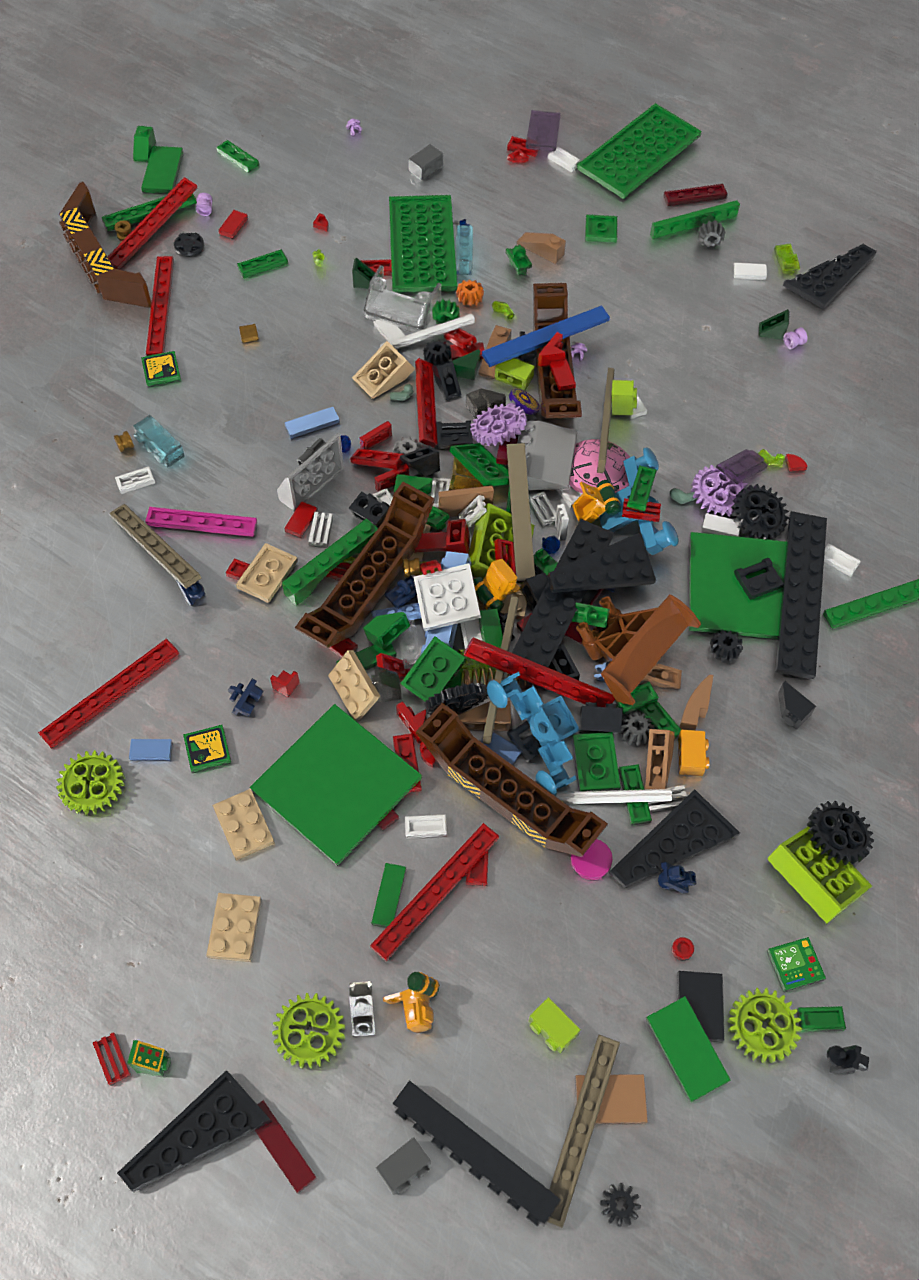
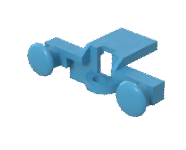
M646 447L643 448V456L639 458L632 456L623 461L629 486L615 493L620 500L621 512L609 515L605 511L599 517L602 528L612 532L638 520L646 550L651 555H655L663 551V548L672 545L675 547L678 545V535L672 524L664 521L662 523L663 529L659 531L654 527V521L622 517L624 498L629 499L639 465L656 469L657 471L659 469V463L655 454ZM649 496L648 502L659 503L655 498Z
M519 672L505 678L500 684L495 680H491L487 684V694L491 702L498 708H505L507 706V698H510L521 720L527 719L532 734L541 745L538 751L550 771L549 774L543 770L539 771L535 777L536 783L556 797L557 788H562L577 780L576 776L569 778L562 765L573 759L563 739L580 731L562 696H559L544 704L534 686L522 692L515 679L520 676Z

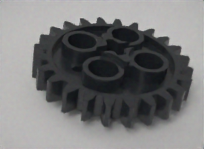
M758 484L754 487L749 485L747 488L744 487L733 500L735 504L731 508L735 511L731 515L737 517L734 522H739L737 528H743V534L749 533L748 538L754 535L757 539L772 540L779 536L788 525L786 521L789 517L785 514L789 510L783 508L787 504L780 502L783 497H776L778 492L771 493V487L766 490L765 485L759 488Z
M471 683L445 689L441 693L429 697V700H426V703H424L426 712L431 716L442 703L456 713L469 710L472 706H477L488 699L487 686L484 683Z
M827 801L825 804L821 803L811 812L812 814L808 817L810 821L807 823V826L810 827L807 832L813 835L810 841L817 842L815 848L821 847V855L827 853L828 860L834 857L837 864L842 860L844 865H847L849 862L854 865L857 861L861 862L870 854L869 851L873 848L871 844L874 842V839L870 838L873 832L867 830L870 824H864L863 821L866 818H860L858 816L859 811L854 813L852 806L847 809L844 802L839 806L837 801H834L832 804Z

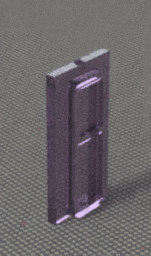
M746 449L717 464L716 468L734 483L739 484L766 469L768 465L763 462L764 458L758 453Z

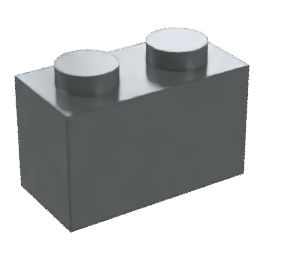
M431 144L408 159L409 172L423 180L443 166V153Z
M413 1137L379 1164L376 1170L393 1195L397 1191L401 1194L411 1186L409 1182L417 1176L420 1179L430 1170L428 1166L431 1165V1160Z

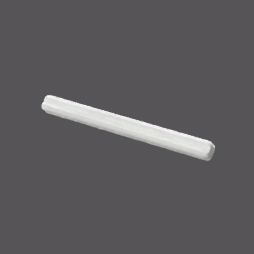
M469 314L388 342L395 349H399L474 324L475 318L473 314Z
M671 789L557 792L556 797L565 804L671 801L672 791Z

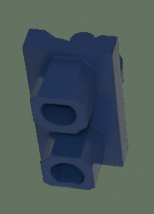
M410 575L404 580H399L397 586L385 594V597L397 609L417 596L414 578Z
M176 580L189 605L192 606L197 599L205 595L204 587L199 581L185 589Z
M251 679L244 692L242 691L244 687L242 683H238L237 687H229L228 691L231 694L229 700L235 702L236 698H239L231 713L237 716L239 712L249 717L255 706L246 701L247 697L249 696L258 702L264 692L255 685L257 682L255 679Z
M667 862L661 863L663 872L658 877L660 887L664 889L672 888L684 894L689 893V886L696 885L695 872H686L684 867L680 865L674 866Z

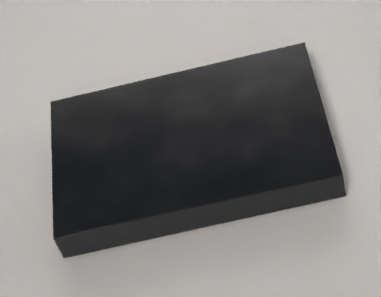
M678 971V1000L683 997L687 998L709 1041L724 1042L723 975L719 973Z

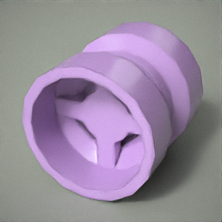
M200 193L197 196L196 211L203 216H207L212 212L213 199L208 193Z
M797 328L794 332L784 334V343L789 349L807 342V333L803 328Z

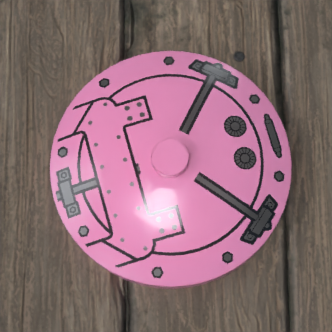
M600 439L581 441L575 445L569 485L575 491L583 494L580 486L581 481L596 487L600 481L609 480L616 493L629 486L623 461L630 458V456L621 447L608 441L605 470L603 473H597Z

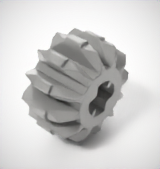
M402 437L401 441L397 440L396 445H394L393 453L407 454L422 448V445L418 443L417 438L412 440L411 437L408 439Z

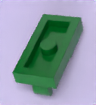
M433 506L426 524L442 532L446 528L445 522L450 518L449 514Z
M539 549L533 555L534 566H538L546 575L555 570L558 562L544 549Z

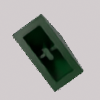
M356 257L352 269L353 288L378 289L380 276Z
M787 309L760 322L759 336L784 340V334L787 332L790 311Z
M479 349L451 361L454 364L457 377L475 380L480 365L481 351Z

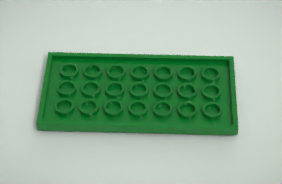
M655 103L578 163L577 169L624 199L698 139L702 131Z
M451 195L389 197L393 293L456 291L457 272Z

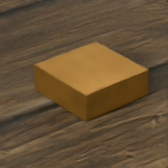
M256 324L239 326L242 343L259 340Z

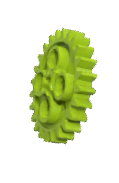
M96 750L93 751L92 755L85 751L84 757L77 754L78 759L76 761L70 758L72 764H64L66 771H59L63 778L57 779L58 784H60L56 787L58 792H60L58 796L60 799H63L62 802L65 806L68 805L71 811L75 809L77 814L82 809L85 815H88L89 810L96 814L97 808L104 812V805L107 804L112 807L110 801H118L116 794L123 793L121 788H119L125 786L122 780L125 778L122 773L123 769L117 759L113 760L112 755L106 757L103 751L99 756ZM86 770L84 774L79 775L81 771ZM102 771H106L104 775L99 776ZM83 789L81 793L75 794L77 790ZM103 790L102 793L96 795L97 791Z
M756 988L754 995L748 990L746 997L741 994L738 998L740 1002L735 1001L733 1003L735 1009L729 1011V1014L733 1017L727 1020L733 1026L728 1029V1032L735 1033L731 1040H738L740 1042L737 1049L745 1048L744 1056L751 1052L753 1061L760 1056L762 1063L766 1061L767 1057L773 1063L776 1057L781 1061L784 1059V1054L789 1056L792 1053L790 1049L794 1050L797 1048L794 1041L798 1042L801 1039L796 1033L801 1032L802 1028L796 1026V1024L801 1021V1018H794L798 1010H790L791 1001L788 1003L783 1002L785 995L777 998L776 990L770 995L768 988H765L762 994L759 988ZM756 1005L763 1006L765 1008L766 1013H759L756 1009ZM775 1019H781L785 1027H778ZM747 1022L752 1024L754 1027V1031H748L745 1028L744 1023ZM763 1022L767 1023L766 1029L762 1027ZM764 1036L772 1039L773 1046H769L764 1042Z
M306 993L305 999L302 1000L297 995V1002L294 1003L289 999V1007L281 1006L284 1013L276 1014L280 1022H273L274 1027L278 1028V1030L272 1031V1035L279 1038L273 1042L274 1045H281L277 1051L279 1054L285 1052L283 1056L285 1061L291 1057L292 1066L299 1061L300 1068H303L304 1064L308 1063L309 1068L312 1069L313 1062H317L318 1066L321 1067V1059L324 1058L327 1062H330L328 1055L336 1056L337 1053L334 1048H342V1044L338 1039H345V1035L340 1031L345 1030L346 1027L344 1024L339 1023L344 1020V1017L337 1016L340 1013V1008L333 1009V1000L326 1004V996L319 1000L318 994L315 993L313 999H310L309 994ZM299 1013L306 1014V1018L302 1022L295 1021V1017ZM320 1017H327L328 1022L325 1025H317V1020ZM290 1026H296L300 1029H290ZM309 1026H312L313 1031H310L309 1035H306L305 1030H308ZM318 1032H328L329 1034L323 1035ZM294 1035L301 1036V1041L296 1045L291 1044L290 1039ZM314 1040H323V1045L320 1048L315 1049L312 1047Z

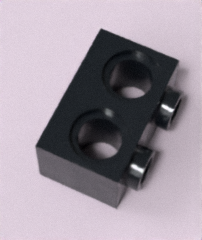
M361 491L350 505L349 510L357 519L363 521L367 518L379 528L385 520L390 506L384 501L382 503L377 501L374 495L370 493L367 495Z

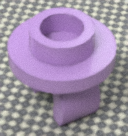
M351 119L347 122L346 128L350 130L352 136L355 135L354 129H357L359 134L362 132L359 120Z
M582 343L571 345L573 350L571 352L572 359H574L576 353H579L581 355L580 360L582 361L584 353L587 352L585 345Z

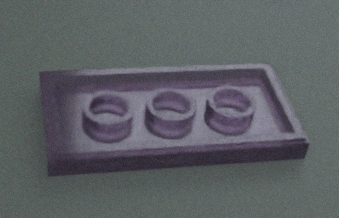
M531 110L526 149L556 151L561 113Z

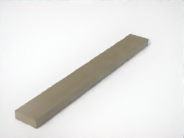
M608 368L597 473H603L606 464L614 368Z
M525 443L507 444L516 576L518 577L516 583H523L527 578L535 576Z
M125 503L109 513L111 518L185 589L202 579L200 574Z
M511 596L501 649L508 652L519 600L518 597ZM497 669L495 681L500 684L504 679L505 672ZM491 700L483 734V744L488 745L491 744L498 709Z
M602 1035L597 1037L549 1188L552 1193L561 1199V1202L548 1223L560 1228L564 1226L620 1042Z

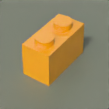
M680 731L678 737L679 775L703 776L705 770L709 768V757H706L709 740L705 739V731Z

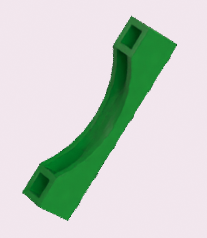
M367 518L284 580L282 582L284 595L296 606L312 594L317 585L331 570L346 559L361 553L378 528Z

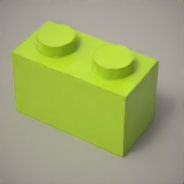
M512 358L497 364L495 367V379L525 391L534 378L535 366Z
M613 380L612 415H633V409H637V388H634V381Z
M549 997L529 1016L530 1028L537 1035L541 1034L546 1039L545 1043L552 1051L557 1050L560 1054L580 1033L578 1026Z

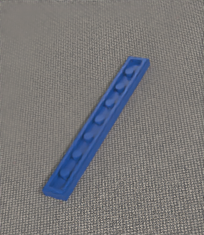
M601 305L482 351V356L488 366L492 367L546 346L557 332L563 335L562 339L608 322L610 316Z

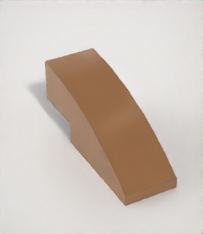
M708 675L694 690L681 718L679 726L681 730L695 731L698 718H705L709 707L714 675Z

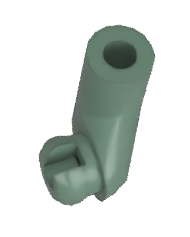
M405 384L403 391L390 392V401L407 400L413 395V386Z
M677 488L670 490L671 498L680 504L697 500V498H693L695 492L686 494Z

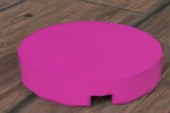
M596 839L583 857L571 854L570 858L573 869L579 876L588 880H597L606 875L611 869L613 861L612 852L608 845Z

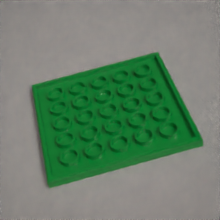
M691 532L689 608L696 615L701 625L699 628L689 626V630L720 633L723 629L726 633L731 630L733 635L738 633L740 636L778 639L783 587L750 600L735 577L734 571L738 568L744 569L760 563L765 558H770L774 569L783 581L787 541ZM762 569L760 571L746 575L745 577L747 579H750L752 577L766 573L765 569Z
M334 704L250 786V789L338 866L422 779V775Z

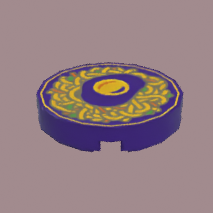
M513 388L509 393L510 401L512 402L513 400L516 407L520 406L525 414L536 415L539 412V403L526 391Z

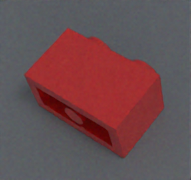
M466 519L448 521L446 532L447 551L469 554L470 533Z

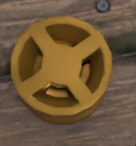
M123 220L115 224L117 238L120 241H123L132 232L128 221Z
M124 431L122 435H114L120 452H123L128 447H134L128 431Z
M414 558L413 560L403 559L405 578L410 575H420L419 558Z

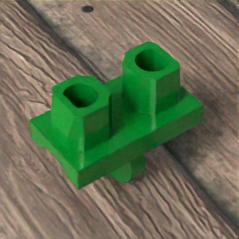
M517 245L513 249H506L505 253L518 275L526 274L527 269L532 268V263L526 255V249L523 246Z
M576 602L575 607L577 611L573 617V622H585L588 625L607 627L610 609Z

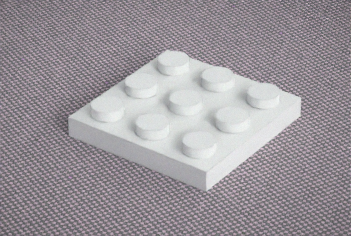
M469 563L414 577L425 631L481 618Z

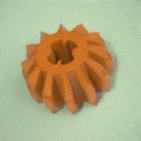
M469 279L468 281L463 280L462 283L458 284L456 296L459 303H463L464 306L468 304L471 307L472 304L477 306L478 302H481L483 299L484 290L481 283Z

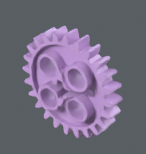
M510 403L506 406L501 404L500 407L494 405L493 409L488 408L487 412L481 411L482 415H476L477 419H473L470 430L473 439L477 443L480 442L481 445L486 443L489 446L493 443L496 446L498 442L502 445L505 440L510 442V438L515 439L516 434L520 435V430H525L524 426L527 425V418L524 410H521L520 406L516 407V404L510 406Z
M719 464L716 468L710 465L709 469L705 466L703 471L699 470L698 474L695 475L691 484L693 486L691 492H695L693 498H698L696 504L702 503L701 509L708 508L707 513L712 510L714 515L720 513L721 517H723L726 513L730 517L735 511L731 508L735 504L733 500L744 487H747L748 483H742L745 478H739V472L734 474L733 468L728 471L727 466L721 469Z

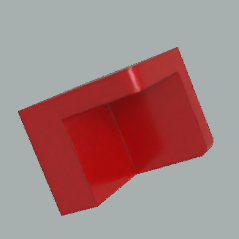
M283 670L278 677L274 675L270 677L272 688L287 697L292 694L300 683L298 673L295 671L289 674Z

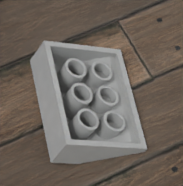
M526 421L525 430H520L521 434L519 435L518 444L525 443L528 490L569 489L577 431L542 421Z
M337 433L296 468L277 489L279 500L294 512L301 501L306 502L344 469L340 434Z

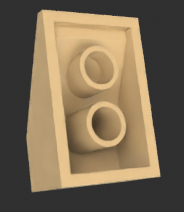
M386 341L352 379L374 399L402 383L415 368Z

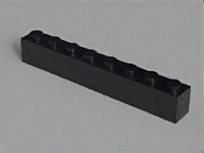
M409 1080L392 1103L394 1108H396L394 1113L404 1121L407 1118L414 1123L412 1127L421 1135L427 1133L433 1138L431 1142L440 1150L446 1148L450 1151L449 1157L457 1164L461 1165L463 1162L470 1167L468 1172L476 1179L480 1180L481 1177L489 1183L487 1187L499 1196L500 1193L508 1198L506 1202L516 1211L520 1208L528 1214L526 1219L536 1227L539 1224L545 1227L560 1204L561 1199Z

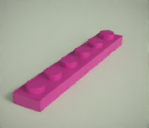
M149 507L145 523L148 526L254 537L257 518Z

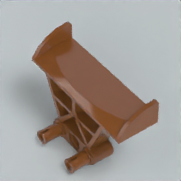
M671 594L657 608L622 614L619 609L615 608L611 598L606 596L599 601V604L602 608L610 609L607 627L595 626L591 631L588 623L585 622L578 624L579 626L576 627L583 639L582 644L590 658L598 660L604 657L609 662L600 674L617 702L634 705L635 700L631 696L632 691L688 626L700 627L701 623L691 609Z

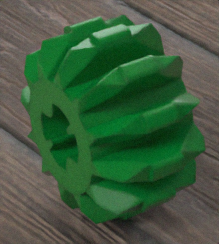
M444 299L437 301L432 308L433 320H436V324H442L460 317L459 306L456 305V301L451 302L450 299L448 301Z

